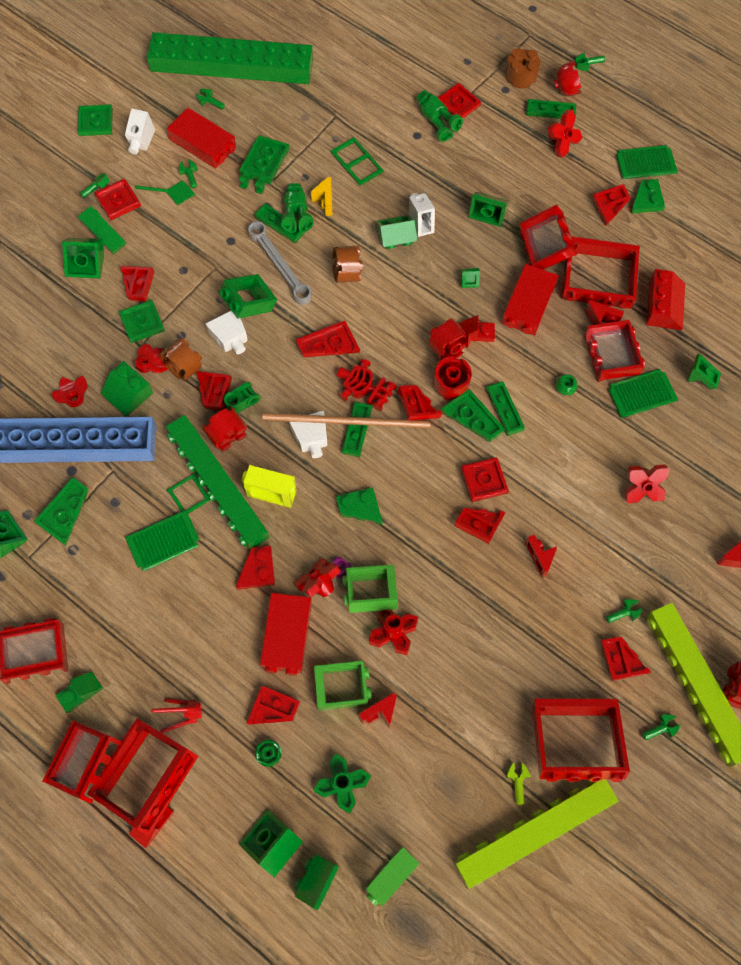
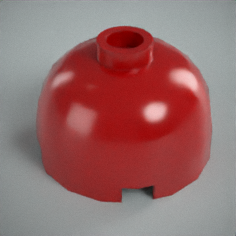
M574 60L561 65L556 72V79H554L555 88H559L560 92L565 96L581 93L578 71L573 68L575 65Z

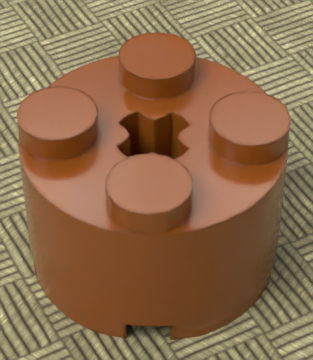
M527 49L512 50L508 57L505 78L512 83V86L528 88L532 83L536 82L540 67L537 51Z
M359 246L333 247L332 259H334V265L332 266L336 283L361 281L360 271H363V262L359 260Z
M181 337L162 351L159 357L161 361L165 359L167 362L165 364L166 368L177 379L183 378V382H186L202 367L200 362L202 357L197 351H192L188 347V342Z

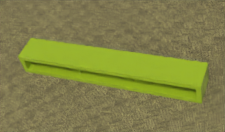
M670 603L652 611L646 616L647 624L655 632L660 648L666 652L669 665L674 667L677 672L679 683L688 692L687 697L690 703L695 705L699 712L698 717L706 725L709 731V738L717 745L720 751V758L728 767L741 763V724L674 604Z
M607 780L586 782L588 787L580 790L579 787L568 793L570 797L564 801L561 798L550 803L552 808L547 811L541 808L531 814L533 819L528 822L522 819L513 825L515 829L507 833L506 829L495 835L496 840L490 844L486 840L477 845L476 849L478 851L471 855L467 851L458 856L459 862L454 865L466 888L470 889L619 802Z

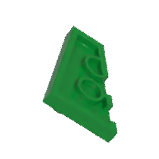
M470 389L440 410L443 414L488 442H491L505 431V428Z
M73 477L34 520V523L66 546L89 489Z

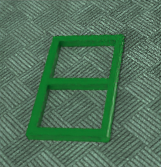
M355 137L331 150V154L359 186L384 172ZM355 143L364 155L346 164L337 152ZM368 158L378 170L360 180L350 168Z
M196 472L167 489V492L182 512L185 509L172 490L191 479L194 481L205 499L187 509L188 514L211 501L203 487L198 483Z

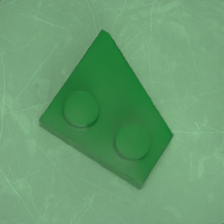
M642 180L631 213L664 211L665 203L659 180Z
M374 488L336 496L341 517L356 518L360 521L368 520L376 522V524L383 523Z

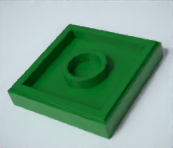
M112 104L79 106V136L112 135Z
M153 300L118 311L131 343L165 331Z

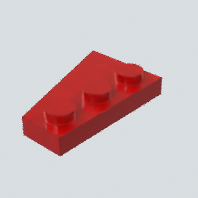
M346 321L296 339V344L303 358L360 353V348Z

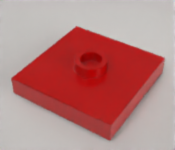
M457 83L438 97L452 115L459 114L462 118H465L481 106V101L460 83Z
M125 178L94 192L95 197L110 221L141 207L140 201Z
M498 457L461 466L471 502L508 494L509 490Z

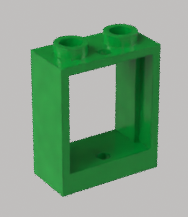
M259 274L226 279L219 290L220 296L237 319L271 312L278 300ZM249 290L256 300L244 302L237 291Z

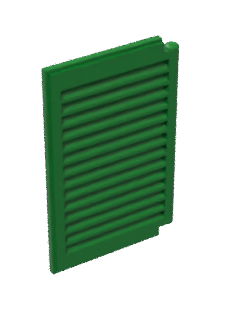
M667 145L618 150V154H616L622 179L678 174L671 148H668Z
M661 369L609 384L611 388L608 389L609 394L621 419L678 401L666 373H662Z
M187 510L125 537L137 568L142 567L143 572L199 547L197 542L200 540Z

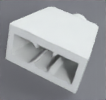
M131 109L125 136L130 144L128 151L137 155L139 149H148L155 128L148 112Z
M411 194L409 197V215L415 220L417 236L420 237L434 233V206L426 194Z
M232 311L206 323L209 335L225 352L234 349L236 354H241L245 351L246 348L243 343L247 342L246 331L241 318L237 319Z
M324 411L309 414L325 416ZM289 422L291 432L302 452L310 451L312 458L321 457L323 455L321 448L327 446L325 423Z

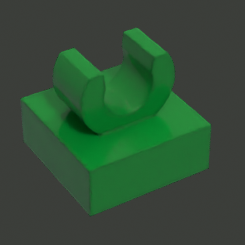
M462 269L461 287H479L480 269Z

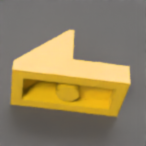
M327 177L311 191L312 202H322V209H325L326 216H332L331 177Z

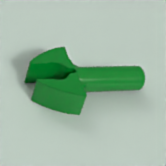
M582 53L575 60V64H577L576 69L588 71L589 65L605 62V56L587 58L585 53Z
M200 89V93L203 96L196 93L197 100L202 107L205 103H210L221 110L224 109L225 104L212 97L213 92L211 89Z
M188 159L190 166L187 169V167H184L183 161H181L179 166L180 175L186 174L191 188H196L197 183L193 172L198 171L197 165Z
M105 173L94 177L95 181L81 191L80 195L86 198L97 188L101 187L103 189L110 181Z
M626 599L622 602L624 608L607 615L606 621L612 623L625 616L631 617V620L634 621L639 617L643 608L637 611L629 610L631 606L639 601Z
M661 715L659 716L661 720L660 725L643 732L642 737L644 740H649L665 732L671 738L678 732L681 724L673 728L667 727L668 721L676 718V716Z

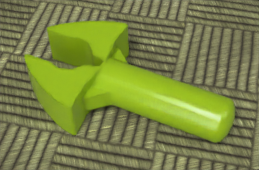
M515 763L510 766L506 778H511L515 783L517 805L524 804L523 781L525 778L531 777L523 763L520 764L521 774L519 778L514 771Z

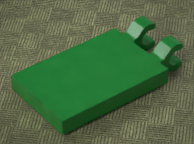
M258 135L239 169V175H241L239 181L242 182L240 188L247 189L251 178L257 180L255 192L263 194L266 183L271 185L290 150V144Z

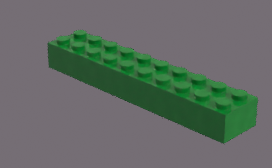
M152 32L147 60L151 72L310 85L313 45Z

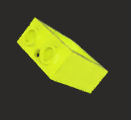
M249 465L248 470L244 471L242 476L247 497L291 508L297 492L295 477Z

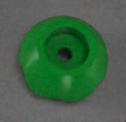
M571 374L560 375L555 381L556 390L564 396L572 395L578 389V382Z
M271 739L259 743L255 753L257 762L264 767H271L277 764L281 758L280 745Z

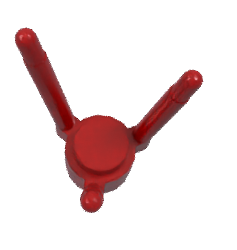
M165 698V702L183 704L184 707L151 710L152 713L184 712V718H189L161 729V733L197 723V719L202 718L201 702H196V700Z

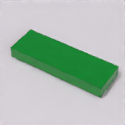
M528 99L526 116L561 119V115L566 110H573L576 117V103Z
M266 203L254 214L255 219L295 244L306 233L299 231L298 224L297 230L294 233L284 230L281 226V219L284 215Z
M92 206L88 207L78 216L79 220L98 239H103L104 246L113 255L127 244Z
M501 381L487 386L486 392L502 426L505 428L506 435L510 436L524 431L525 426L504 382Z
M354 402L351 417L370 418L373 405ZM348 425L342 454L360 458L368 425Z

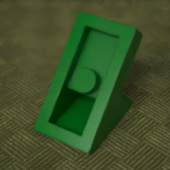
M697 354L688 382L701 380L711 390L717 389L721 373L701 354Z
M89 672L69 680L71 685L58 693L56 698L65 712L69 714L104 688L94 673Z

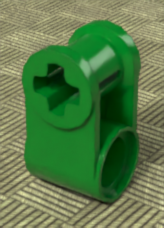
M245 382L225 395V409L227 408L228 411H231V407H233L239 414L246 408L258 403L261 396L253 390L250 382Z

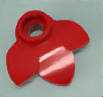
M150 344L142 345L138 350V358L135 361L138 371L141 373H148L150 371L162 373L168 370L163 362L165 359L161 361L159 354L165 349H152Z
M83 376L77 378L75 382L62 377L59 390L52 392L51 395L58 403H66L69 407L73 408L78 407L84 401L83 394L88 389L87 381Z

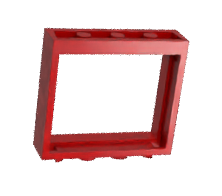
M572 236L573 243L577 244L574 246L578 254L630 261L628 293L623 295L569 287L571 256L565 259L562 299L580 301L587 304L592 300L607 306L632 309L637 295L640 246Z
M534 699L532 715L539 779H546L548 782H555L559 779H567L569 782L589 780L591 782L611 780L612 782H621L627 778L630 768L618 699ZM541 715L609 716L617 767H547Z
M136 718L121 741V745H118L111 756V762L105 765L99 774L101 783L99 785L93 784L87 795L135 829L149 836L199 756ZM148 734L178 752L135 818L107 797Z

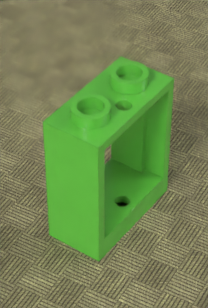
M394 565L346 568L347 576H343V587L348 588V593L344 594L345 606L349 605V613L398 609ZM386 579L388 598L354 600L352 582Z
M364 661L314 666L318 711L368 706V700L372 698L371 688L366 687V679H369L368 666L364 667ZM359 670L362 699L326 703L323 674Z
M402 847L368 885L366 890L369 893L366 897L375 906L378 903L383 906L420 863Z

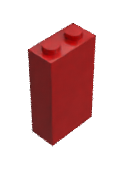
M189 107L166 128L170 141L214 169L222 164L236 149L234 135Z
M525 263L504 313L502 324L509 328L518 329L525 334L535 336L559 275Z
M271 593L260 666L262 669H265V672L277 673V671H285V674L290 676H297V673L303 672L312 607L311 597Z

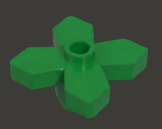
M335 754L329 763L333 777L320 779L314 788V792L323 798L337 794L338 807L350 814L356 804L352 790L365 788L371 775L362 769L348 773L346 759ZM345 780L347 783L346 787L340 788L338 785L339 781Z

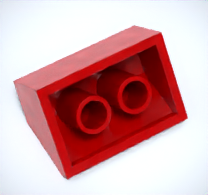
M655 269L650 278L646 323L648 326L675 330L683 329L685 282L673 271Z

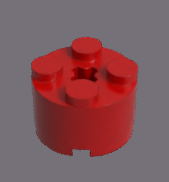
M450 318L441 326L434 327L430 331L431 337L428 345L441 360L449 356L458 359L463 354L462 350L464 347H469L471 338L456 321Z
M453 356L440 360L435 369L433 379L435 391L448 401L463 394L469 389L472 370L470 365L464 359H457Z
M231 407V411H228L226 408L216 413L209 419L210 424L203 426V431L213 445L222 452L230 448V443L235 440L241 441L247 435L245 433L247 425L233 407Z

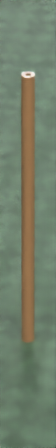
M262 413V420L430 428V421L423 420L408 421L403 419Z

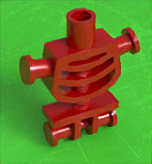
M361 359V365H355L352 371L341 367L337 377L344 380V391L339 392L338 396L343 401H347L349 395L360 399L367 395L368 392H371L372 394L368 398L367 404L373 405L378 411H382L383 404L388 402L386 397L390 398L392 396L393 389L397 388L396 384L391 381L386 383V378L382 377L376 387L373 386V373L367 369L371 362L366 359ZM366 376H367V377L369 378V380H370L369 383L365 382V381H366Z

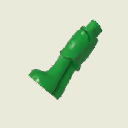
M423 90L416 97L423 116L428 118L438 129L436 136L440 142L448 141L454 135L440 120L441 116L447 121L453 131L458 132L461 129L464 121L459 114L452 115L438 97L426 90Z
M288 184L283 199L286 204L287 214L282 217L281 226L290 233L296 232L297 222L295 214L298 213L299 231L306 232L314 225L312 215L306 213L308 209L306 195L301 184Z

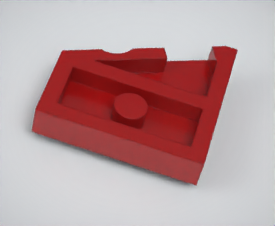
M624 184L601 191L592 196L605 226L612 221L631 199Z
M121 266L120 269L124 277L123 282L126 287L127 298L130 301L146 302L155 273L152 267Z
M197 371L196 374L199 379V388L204 408L223 410L225 405L224 397L229 391L232 377L226 374Z
M417 385L399 386L397 391L408 421L438 419L442 416V412L440 410L436 411L431 405L432 401L422 393V390Z
M463 508L454 526L489 544L506 512L499 511V513H493L485 509Z
M271 546L251 548L237 582V590L275 585Z
M622 636L600 641L611 681L651 673L650 669L645 667L638 659L639 656L634 650L629 648L628 643Z
M262 686L246 724L293 721L301 701Z

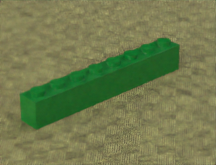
M186 415L167 425L168 433L166 436L171 444L175 443L177 445L176 451L180 457L187 459V467L191 472H196L198 475L196 479L201 487L205 486L207 488L206 494L212 502L216 501L219 505L216 507L222 517L226 516L228 518L227 524L232 532L237 531L239 534L237 538L243 547L247 546L251 550V548L257 547L269 539V533Z

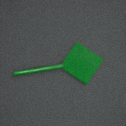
M184 180L168 189L135 186L136 189L166 192L177 206L195 195Z

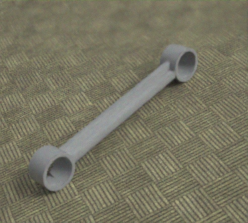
M259 221L252 222L248 227L250 239L260 243L293 289L295 302L300 305L308 304L312 299L310 287L306 284H301L267 237L265 225ZM253 230H255V231L259 230V231H261L262 233H260V234H253L252 231H253ZM297 293H306L308 296L300 298L297 296Z

